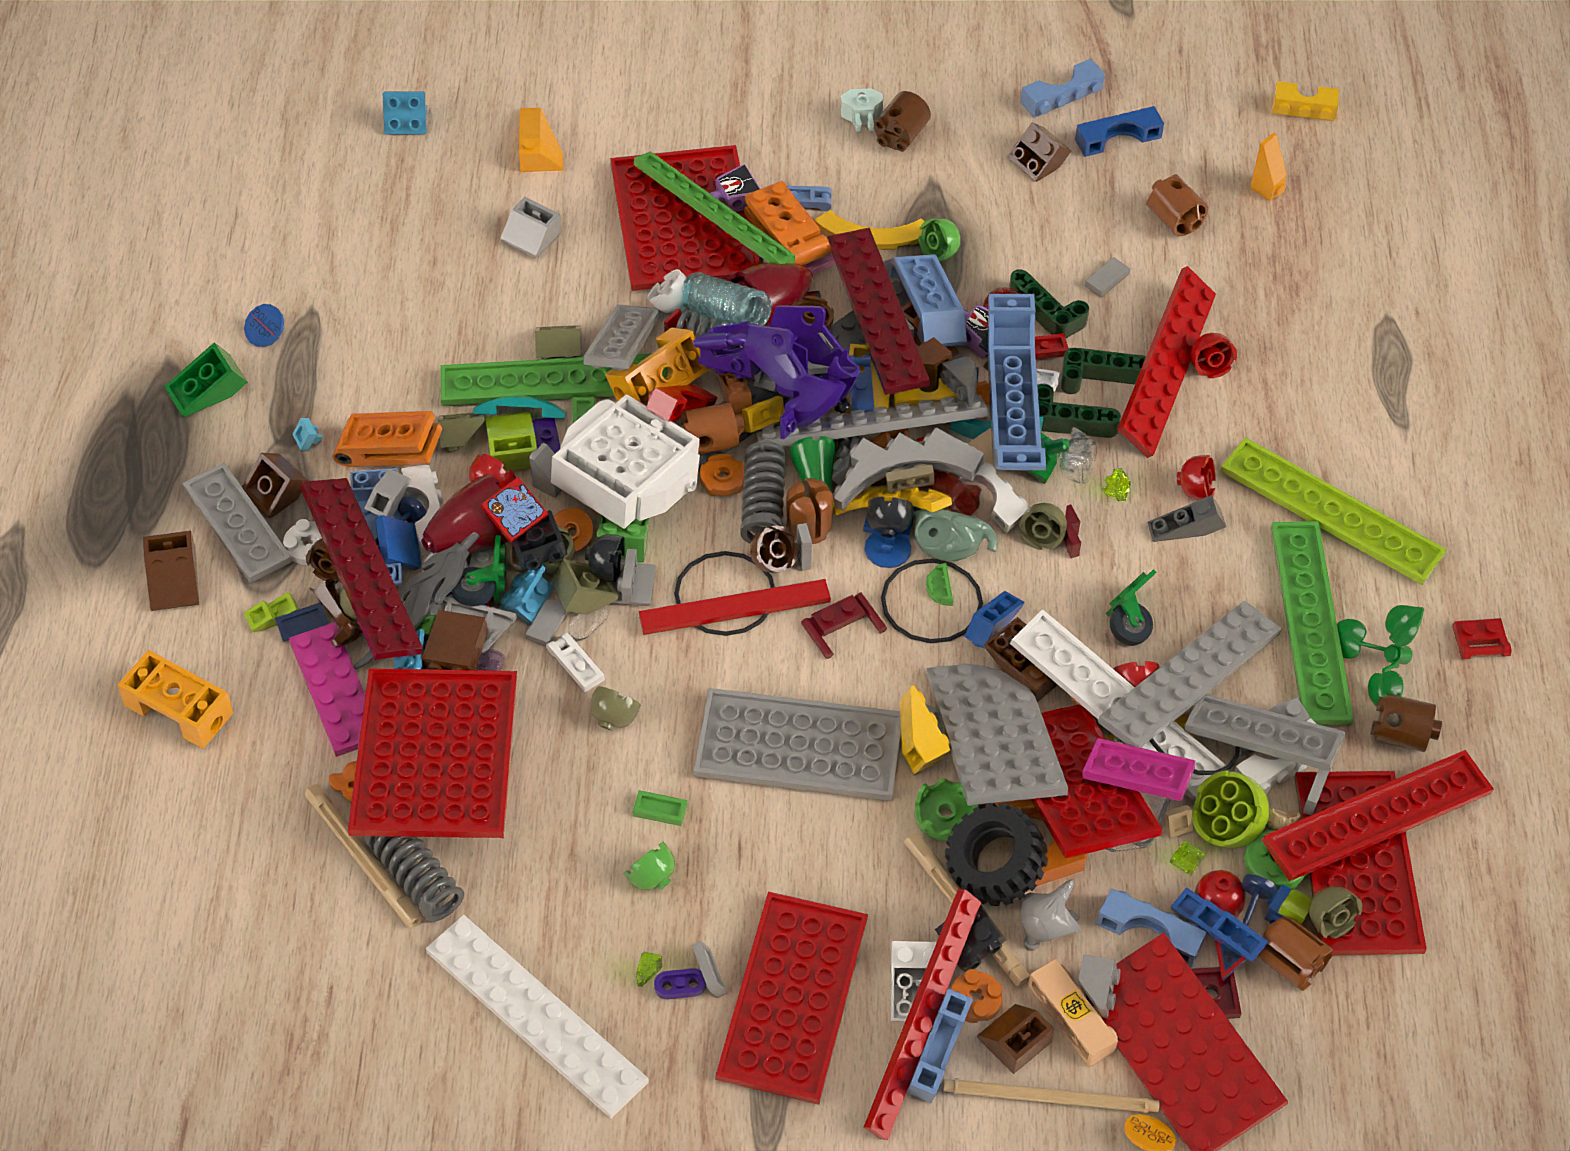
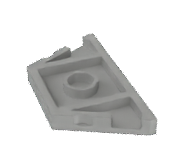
M445 597L440 605H437L433 599L429 609L430 615H437L438 610L485 617L489 631L481 656L517 618L516 613L483 605L466 606L450 597Z

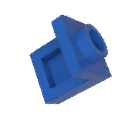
M1283 884L1275 897L1268 899L1266 903L1269 907L1264 919L1270 924L1284 917L1278 911L1291 892V889Z

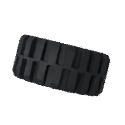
M988 803L986 808L983 809L981 806L973 809L974 812L970 815L967 813L963 815L961 823H955L951 829L954 833L952 836L949 835L946 844L949 846V848L945 849L946 867L959 887L967 890L981 904H986L987 902L990 906H999L1000 902H1003L1005 905L1013 904V899L1018 898L1021 900L1026 897L1024 893L1029 889L1033 891L1037 887L1035 884L1037 879H1042L1045 873L1042 867H1046L1048 861L1045 855L1048 852L1047 844L1043 841L1044 837L1027 814H1024L1019 808H1011L1009 804L1000 803L999 807L995 803ZM1002 837L1015 839L1014 853L1003 867L991 872L978 871L979 855L988 843Z

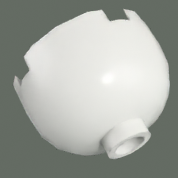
M677 269L663 277L665 281L661 285L657 283L647 297L655 308L665 313H673L678 308L683 311L689 305L691 285L687 277Z

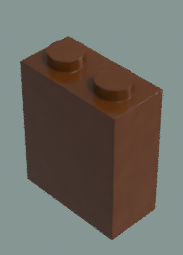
M438 610L422 655L424 668L433 670H475L489 631L485 617Z

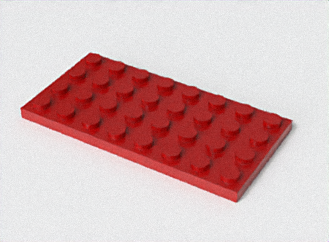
M1079 704L1042 712L1041 715L1068 786V793L1063 796L1031 800L1064 858L1067 859L1162 836L1161 825L1139 791L1083 778V769L1097 739L1107 740L1090 712Z
M1395 771L1329 772L1313 814L1395 780ZM1317 772L1295 773L1294 780L1301 819L1310 816L1303 813ZM1406 831L1309 873L1313 897L1318 891L1327 887L1339 886L1354 893L1362 903L1361 915L1356 914L1353 919L1356 924L1346 934L1332 939L1330 936L1325 938L1318 932L1319 939L1333 949L1330 952L1332 955L1425 954L1427 947Z
M768 891L715 1080L820 1104L863 940L868 914Z
M1164 932L1116 963L1117 969H1120V979L1118 985H1114L1112 992L1116 996L1115 1006L1113 1010H1109L1108 1018L1102 1017V1020L1107 1027L1110 1026L1114 1029L1118 1037L1116 1047L1154 1100H1159V1108L1190 1151H1218L1288 1104V1100ZM1087 997L1088 1002H1089L1092 1006H1094V1005L1092 1004V1002L1089 1000V998Z

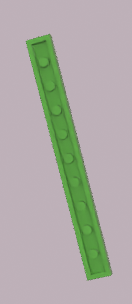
M651 151L634 158V165L767 262L778 264L795 263L796 255Z

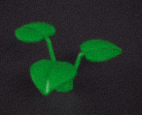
M1397 605L1389 611L1385 627L1391 633L1389 639L1394 644L1388 647L1364 642L1367 630L1364 624L1358 620L1344 619L1337 623L1343 658L1352 659L1358 656L1362 645L1384 651V657L1389 663H1392L1382 669V674L1374 673L1369 679L1368 694L1375 706H1377L1379 696L1385 697L1386 693L1398 696L1403 694L1404 684L1402 677L1396 671H1391V669L1399 668V664L1406 665L1411 661L1412 650L1406 645L1413 641L1419 630L1424 614L1423 607Z

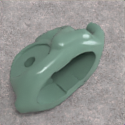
M925 509L913 512L912 518L915 519V538L917 544L925 554L942 561L966 559L978 551L983 539L988 540L987 550L992 552L997 550L998 541L996 533L990 525L979 518L944 509L933 513Z

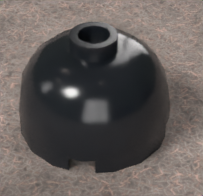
M875 497L868 500L867 520L876 532L881 533L882 537L893 538L896 534H900L908 529L912 521L914 507L911 502L904 499L892 497L891 502L884 501V497Z
M616 534L601 535L594 540L591 547L588 546L586 548L585 560L589 561V569L593 575L607 582H616L621 573V556H625V537Z

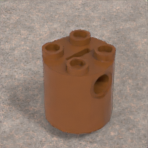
M1177 174L1163 181L1161 179L1157 180L1152 185L1153 191L1146 205L1175 235L1179 237L1185 236L1201 227L1208 213V206Z
M730 402L682 411L680 416L684 430L700 439L698 455L739 447V436L742 432H745L742 414H734Z

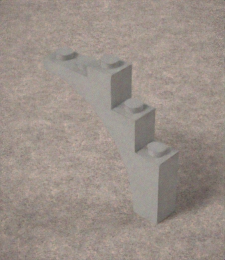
M935 428L932 434L928 433L925 436L922 445L899 433L895 439L892 438L889 441L886 450L863 438L859 444L856 443L850 452L852 466L846 473V480L843 485H838L833 493L834 504L836 508L844 511L854 497L871 484L886 477V473L897 468H902L903 470L910 469L918 464H932L933 470L956 474L973 481L984 464V453L938 428Z

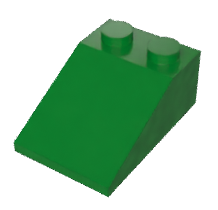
M214 342L169 381L164 388L181 415L187 417L232 397L248 381L231 355Z

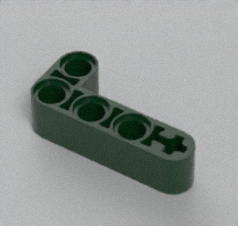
M1017 269L1011 273L1009 294H1034L1035 320L1051 335L1065 333V337L1068 338L1086 327L1089 315V305L1086 302L1076 300L1063 307L1027 271Z
M1076 347L1069 348L1064 355L1061 389L1067 394L1078 393L1081 388L1082 378L1135 385L1146 356Z
M1045 383L1037 385L1039 417H1043L1042 431L1112 438L1118 434L1117 428L1121 419L1118 410L1107 407L1053 402V388Z

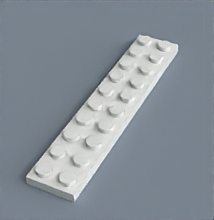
M1043 609L1010 643L1097 719L1135 688ZM1175 721L1153 738L1164 753L1196 760V770L1216 771L1226 766L1188 732H1185ZM1150 742L1141 747L1157 751ZM1192 774L1185 794L1195 802L1198 795L1196 793L1198 787L1211 775Z
M465 915L460 917L426 948L428 955L610 1119L649 1083L648 1077Z

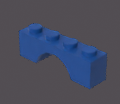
M1155 106L1078 124L1075 141L1084 157L1103 153L1105 143L1110 138L1119 135L1132 136L1142 143L1162 138L1164 122Z

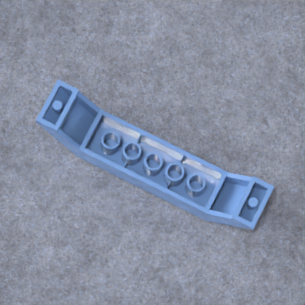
M989 294L988 381L993 467L997 470H1046L1045 448L1041 447L1035 359L1034 294Z

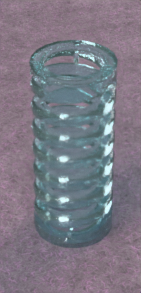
M701 272L689 275L683 282V306L689 311L723 322L748 321L749 323H756L761 326L765 325L771 314L770 298L761 290L742 286L738 283L712 277Z

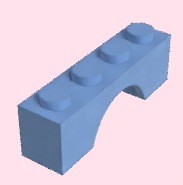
M1088 59L1074 65L1072 80L1065 84L1050 85L1039 80L1022 87L1020 103L1035 118L1103 89L1105 73L1092 59Z
M1112 888L1099 911L1096 925L1118 935L1137 927L1150 929L1158 935L1164 932L1190 968L1203 945L1207 933L1196 924L1184 922L1172 913L1160 911L1148 902H1141L1130 897L1124 891H1117Z
M948 988L907 1090L908 1094L932 1103L969 1011L972 998Z

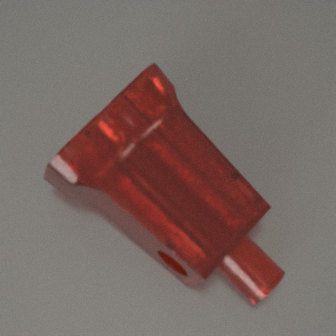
M933 470L934 484L928 486L932 490L951 497L952 505L947 506L950 511L971 516L979 508V496L982 489L978 485H968L961 482L952 473Z

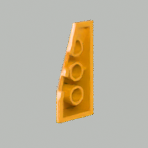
M541 107L520 108L519 160L521 172L563 171V152Z

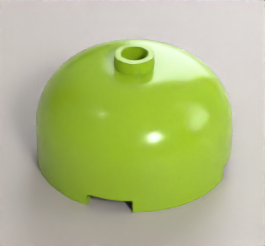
M1221 771L1208 777L1198 787L1196 791L1198 795L1195 800L1194 810H1192V821L1196 831L1204 840L1219 847L1236 849L1247 846L1262 834L1269 818V803L1264 790L1255 780L1238 772Z

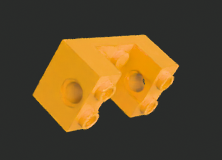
M670 328L655 339L659 349L640 363L631 364L629 369L615 370L613 368L605 373L617 401L627 394L647 406L649 402L648 396L655 387L688 385L708 371L709 368L698 363L700 349L695 348L693 345L695 339L693 331ZM665 367H667L668 373L667 377L664 379L662 376V370Z
M149 649L117 684L125 707L143 717L151 708L179 723L183 739L202 749L207 746L233 715L228 692ZM171 688L180 689L174 695L167 694V691Z

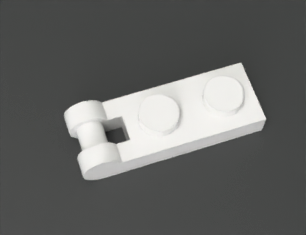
M567 632L561 635L560 639L556 642L551 641L546 644L550 655L557 659L584 692L605 681L604 674Z

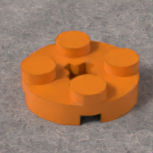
M716 454L709 457L708 462L704 465L702 464L700 468V482L708 495L728 496L742 491L744 484V464L742 461L735 460L734 456L730 454ZM720 472H725V475H728L727 477H719Z
M970 969L965 974L960 975L952 984L951 990L970 998H972L971 993L977 992L983 998V1000L977 999L975 1002L972 1001L965 1021L970 1023H978V1021L985 1019L988 1021L993 1019L1000 1011L1003 990L1002 986L991 975Z

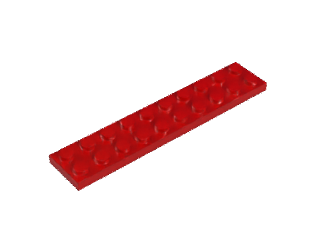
M1188 266L1182 268L1117 428L1147 458L1155 454L1191 361L1190 353L1192 346L1201 335L1216 293Z
M1463 750L1266 834L1262 842L1290 882L1490 795L1494 788L1468 752Z

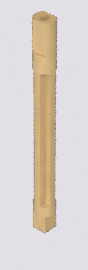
M318 784L307 787L305 797L328 824L408 928L419 925L423 919L421 914L360 837L348 835V822Z
M918 832L907 837L904 844L952 904L957 890L961 889L959 885L953 880L952 875ZM1003 943L1002 948L992 954V956L1016 987L1019 988L1028 983L1030 975L1007 945Z

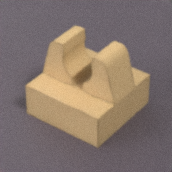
M1188 805L1163 812L1166 833L1170 838L1194 831L1192 810Z

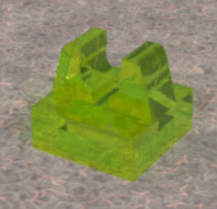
M1122 468L1113 469L1112 475L1105 477L1108 486L1102 487V490L1106 496L1115 497L1117 501H1126L1131 482Z
M1184 840L1172 855L1169 863L1191 876L1204 860L1206 853Z

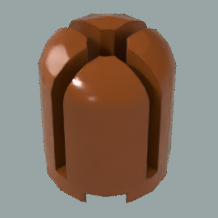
M806 478L804 479V485L799 480L788 490L786 496V528L792 532L793 539L794 537L797 538L798 524L807 523L812 544L825 540L826 535L830 532L834 498L830 488L823 481Z
M1285 916L1274 921L1265 930L1263 938L1268 943L1258 955L1262 961L1301 991H1304L1311 985L1308 982L1309 978H1314L1319 971L1322 972L1332 957L1330 952L1333 949L1293 918Z

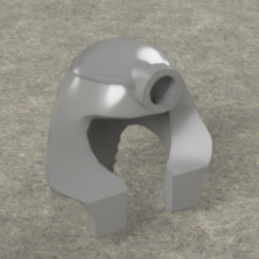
M1073 880L1066 881L1049 894L1031 892L1025 894L1026 897L1023 899L1021 908V920L1026 932L1024 946L1028 950H1036L1040 942L1050 941L1054 938L1081 931V927L1077 923L1080 916L1072 910H1067L1065 907V903L1071 895L1072 889H1074Z

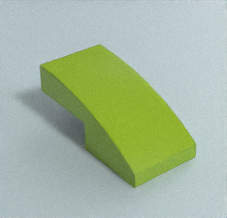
M288 591L269 604L264 600L245 611L244 615L251 630L258 632L277 626L275 622L276 617L299 610L293 595Z
M1293 889L1282 903L1278 913L1284 917H1291L1302 925L1305 918L1309 915V908L1313 899Z

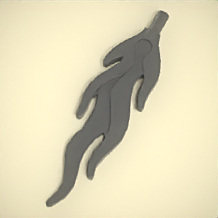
M476 532L470 534L461 544L456 543L454 546L429 558L421 566L424 572L409 580L399 591L414 629L426 617L433 599L437 605H440L447 594L459 582L469 554L467 550L479 538ZM369 649V652L353 665L355 669L369 664L374 659L371 650Z

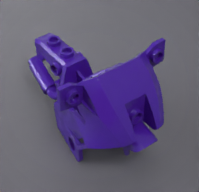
M777 306L770 327L749 323L748 321L715 325L707 330V334H702L693 341L694 347L700 349L699 364L715 369L717 374L734 373L737 378H752L763 370L775 381L776 389L780 394L793 398L785 404V413L780 417V439L787 438L790 433L795 431L796 427L804 428L812 424L839 403L853 388L860 371L859 366L848 355V349L844 350L825 326L826 311L821 306ZM804 312H811L815 316V322L812 324L807 323L803 318ZM817 331H821L823 333V335L833 346V349H830V347L826 344V342L823 340V338ZM734 345H741V346L743 347V348L728 349V348H732ZM808 361L812 364L828 366V373L820 377L808 374Z

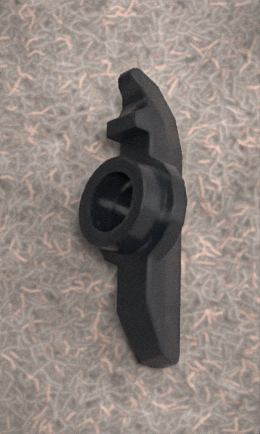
M843 398L837 403L834 410L843 414L850 406L848 399Z

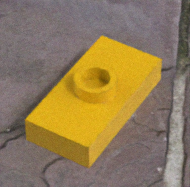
M775 396L742 409L745 431L751 433L779 422L780 417L785 413L783 397Z

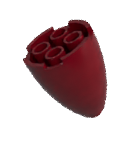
M771 262L748 267L729 275L724 283V293L728 295L731 307L727 309L734 322L748 321L749 323L770 327L777 306H791L795 300L797 302L803 300V297L807 295L812 284V272L807 267L795 263L778 264Z
M485 474L451 496L434 514L423 532L421 542L425 550L437 554L454 546L456 543L461 544L473 532H476L479 538L467 550L469 554L495 548L496 535L501 536V545L507 543L506 537L480 507L484 501L501 490L498 487L499 480L490 474Z

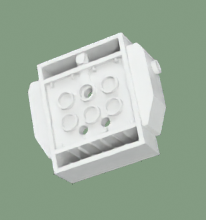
M627 394L616 404L609 399L603 400L568 427L560 450L552 456L551 483L625 529L635 519L641 521L665 513L687 492L692 493L696 489L700 455H698L700 439L673 422L667 421L648 410L645 405Z

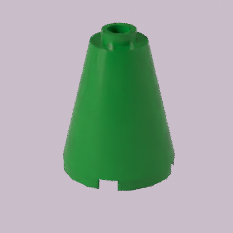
M820 436V440L806 437L792 443L789 454L803 485L804 479L814 478L823 481L832 491L831 478L835 454L834 441L831 438Z

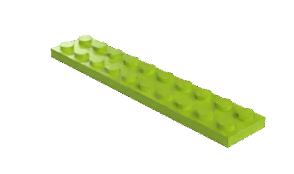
M1246 437L1221 466L1220 472L1307 521H1319L1321 529L1421 585L1424 584L1446 554V548Z

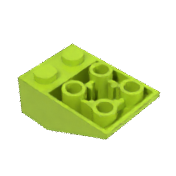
M531 412L485 417L490 456L504 463L503 469L506 471L510 469L513 471L531 468L529 458L531 453L537 449Z

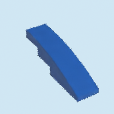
M1187 887L1171 905V910L1189 923L1196 924L1200 929L1206 931L1208 936L1250 962L1254 961L1268 943L1266 939L1232 914L1222 911L1209 900L1202 899Z

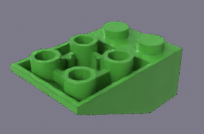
M601 515L597 538L605 534H616L625 537V556H621V558H626L627 549H636L637 562H644L650 518L641 521L635 519L623 529Z

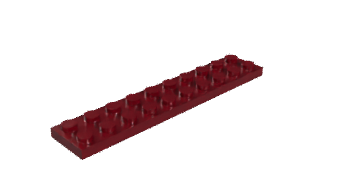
M870 227L827 236L831 253L884 394L889 395L930 386L926 369Z
M340 478L302 482L301 491L374 660L421 655L423 650L422 644L348 479Z

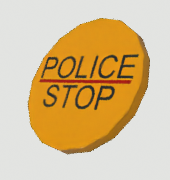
M1141 1114L1131 1115L1126 1119L1124 1124L1125 1134L1132 1143L1146 1151H1171L1174 1149L1176 1143L1175 1135L1160 1120Z

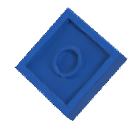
M385 515L375 518L380 553L384 562L388 564L401 563V567L413 571L420 569L421 560L415 524Z

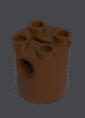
M910 91L899 92L874 122L878 144L904 152L931 118L929 106L924 99Z
M1386 693L1385 697L1379 696L1376 711H1379L1380 714L1378 721H1373L1370 735L1375 736V741L1425 752L1430 739H1439L1442 721L1435 720L1436 704ZM1391 713H1395L1399 718L1398 723L1393 727L1387 721Z

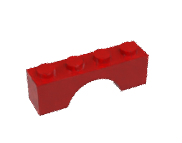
M696 384L655 387L648 396L649 402L646 408L667 421L679 420L682 411L715 405L718 397Z

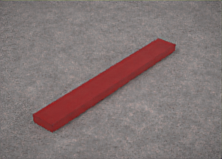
M826 579L638 612L643 635L830 603L831 597Z

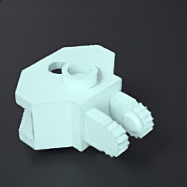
M868 88L850 89L841 95V117L851 121L852 125H855L856 132L861 131L862 125H867L868 130L873 131L874 120L883 112V94Z

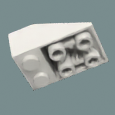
M891 941V1021H906L937 942Z

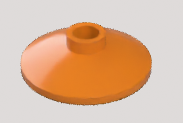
M565 508L554 515L557 526L566 529L569 533L571 530H576V534L571 536L575 546V553L581 551L589 544L593 536L594 526L586 512L578 508Z

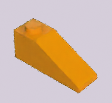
M1274 132L1260 143L1250 186L1252 190L1269 201L1284 192L1287 176L1278 137Z

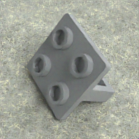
M627 549L626 558H621L620 576L616 582H612L619 596L612 603L650 606L656 566L654 564L637 563V550Z

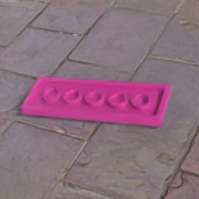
M334 622L290 637L289 641L334 754L338 757L355 751L359 747L365 693L345 645L335 648L331 644L338 633V628Z

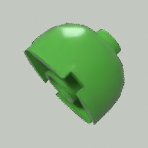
M934 218L924 221L920 226L919 230L922 229V236H918V241L924 255L936 254L940 262L953 257L958 251L960 234L952 221L945 218Z
M664 841L658 844L661 848L660 850L651 849L631 865L632 872L629 870L624 872V875L635 887L647 891L656 887L661 890L671 882L669 876L674 871L675 860Z

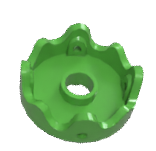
M942 778L931 786L927 784L921 786L915 802L914 816L919 828L926 835L933 839L947 841L948 836H952L954 833L951 829L955 823L960 824L962 821L961 817L966 813L968 815L973 813V809L978 807V805H967L960 782L954 783ZM946 808L951 810L953 814L942 816L939 811Z
M1276 830L1263 831L1256 840L1247 845L1242 861L1245 862L1246 875L1252 874L1264 877L1273 882L1278 890L1283 884L1292 891L1304 880L1305 875L1293 881H1288L1278 864L1271 860V854L1262 842L1264 835Z

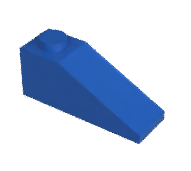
M1003 591L973 614L965 638L970 640L975 646L985 649L984 644L1011 622L1025 602Z

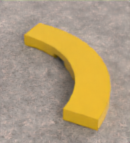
M832 210L814 219L820 230L829 236L869 228L849 222L835 214ZM921 218L900 227H870L878 249H897L898 246L908 244L912 246L919 243L918 236H922V229H919L924 220Z
M887 486L867 488L865 493H860L854 497L844 511L835 507L833 499V514L839 515L847 511L867 507L868 500L875 497H884V501L891 502L892 497L904 499L911 502L914 507H919L932 513L952 505V501L948 495L931 489L928 492L919 491L917 487L888 493Z

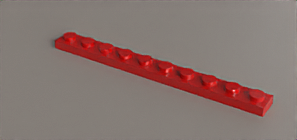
M958 889L863 1126V1128L881 1140L889 1139L981 904L977 898L965 889Z

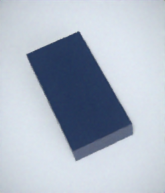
M321 602L275 618L283 642L288 641L290 637L329 624Z

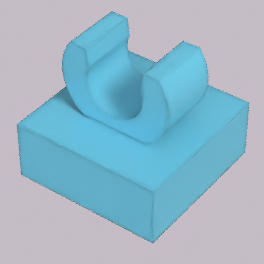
M300 418L293 432L300 450L309 451L312 443H320L323 437L322 434L316 433L318 426L312 425L309 418Z

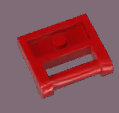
M1501 618L1454 621L1452 627L1461 659H1470L1471 656L1500 654L1502 657L1511 656V644L1507 640ZM1498 644L1493 646L1470 647V645Z

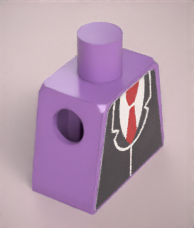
M744 164L717 177L716 191L709 194L734 212L743 211L744 207L748 206L745 202V195L759 190L760 187Z
M977 305L971 314L964 310L966 345L981 359H984L987 352L979 347V343L988 332V309Z

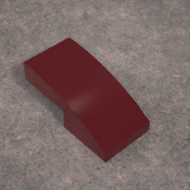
M1070 504L1067 505L1065 513L1067 527L1064 542L1071 559L1079 556L1082 542L1078 537L1081 522Z

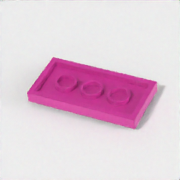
M1098 738L1083 769V778L1182 801L1194 772L1196 760Z

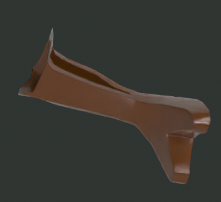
M339 578L327 579L316 589L310 588L339 625L338 633L331 642L335 648L352 643L363 634L360 625L343 612L340 604V595L335 586Z

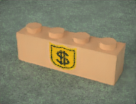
M1057 959L1030 974L1028 986L1089 1067L1115 1052L1118 1043L1116 1032L1112 1027H1107L1097 1008L1088 1002L1084 990L1081 986H1076L1071 979L1069 970L1064 965L1061 966Z

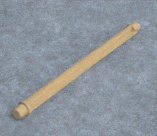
M959 1078L944 1080V1091L954 1092L955 1095L989 1096L1139 1111L1146 1114L1148 1112H1159V1100H1150L1149 1097L1138 1098L959 1080Z

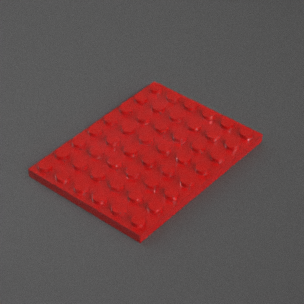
M736 145L654 153L708 193L716 191L717 177L740 166ZM640 155L610 158L631 291L652 289L657 283L661 285L665 281L663 277L677 269L687 277L690 285L726 281L729 275L760 264L759 255L634 165V158ZM744 210L736 212L741 217L750 222V220L744 214Z
M369 668L348 835L504 838L518 678L517 671Z

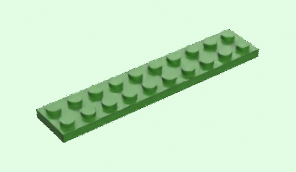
M652 353L637 354L632 364L640 363ZM584 357L440 365L442 406L481 404L490 399L511 395L531 396L543 400L615 396L605 376V373L613 368H593L591 365H584ZM667 367L662 370L664 379L667 377Z
M1319 521L1272 522L1271 531L1299 700L1309 714V719L1311 718L1318 725H1352L1354 718Z

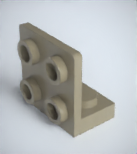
M918 464L913 468L904 470L897 468L886 473L885 479L888 493L933 485L934 471L932 464Z

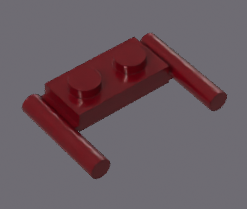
M862 592L856 594L855 597L850 595L811 614V618H805L801 621L802 626L826 659L831 658L834 653L823 637L864 618L866 615L879 633L887 630L886 625Z

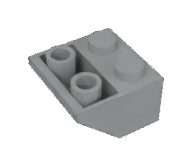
M524 196L512 209L502 233L501 241L537 259L561 233L560 214Z

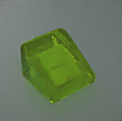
M643 951L636 972L638 987H642L660 971L663 966L661 955Z

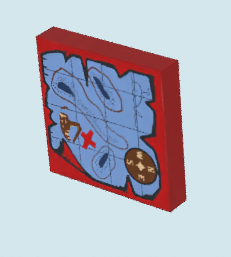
M519 477L484 501L480 506L510 543L548 516V512Z

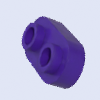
M696 968L664 971L659 973L654 980L655 993L662 999L696 997L701 995L706 989V982L702 971ZM693 982L698 984L696 987L689 986ZM666 985H669V986L672 987V988L669 989V990L663 989V987L666 986Z

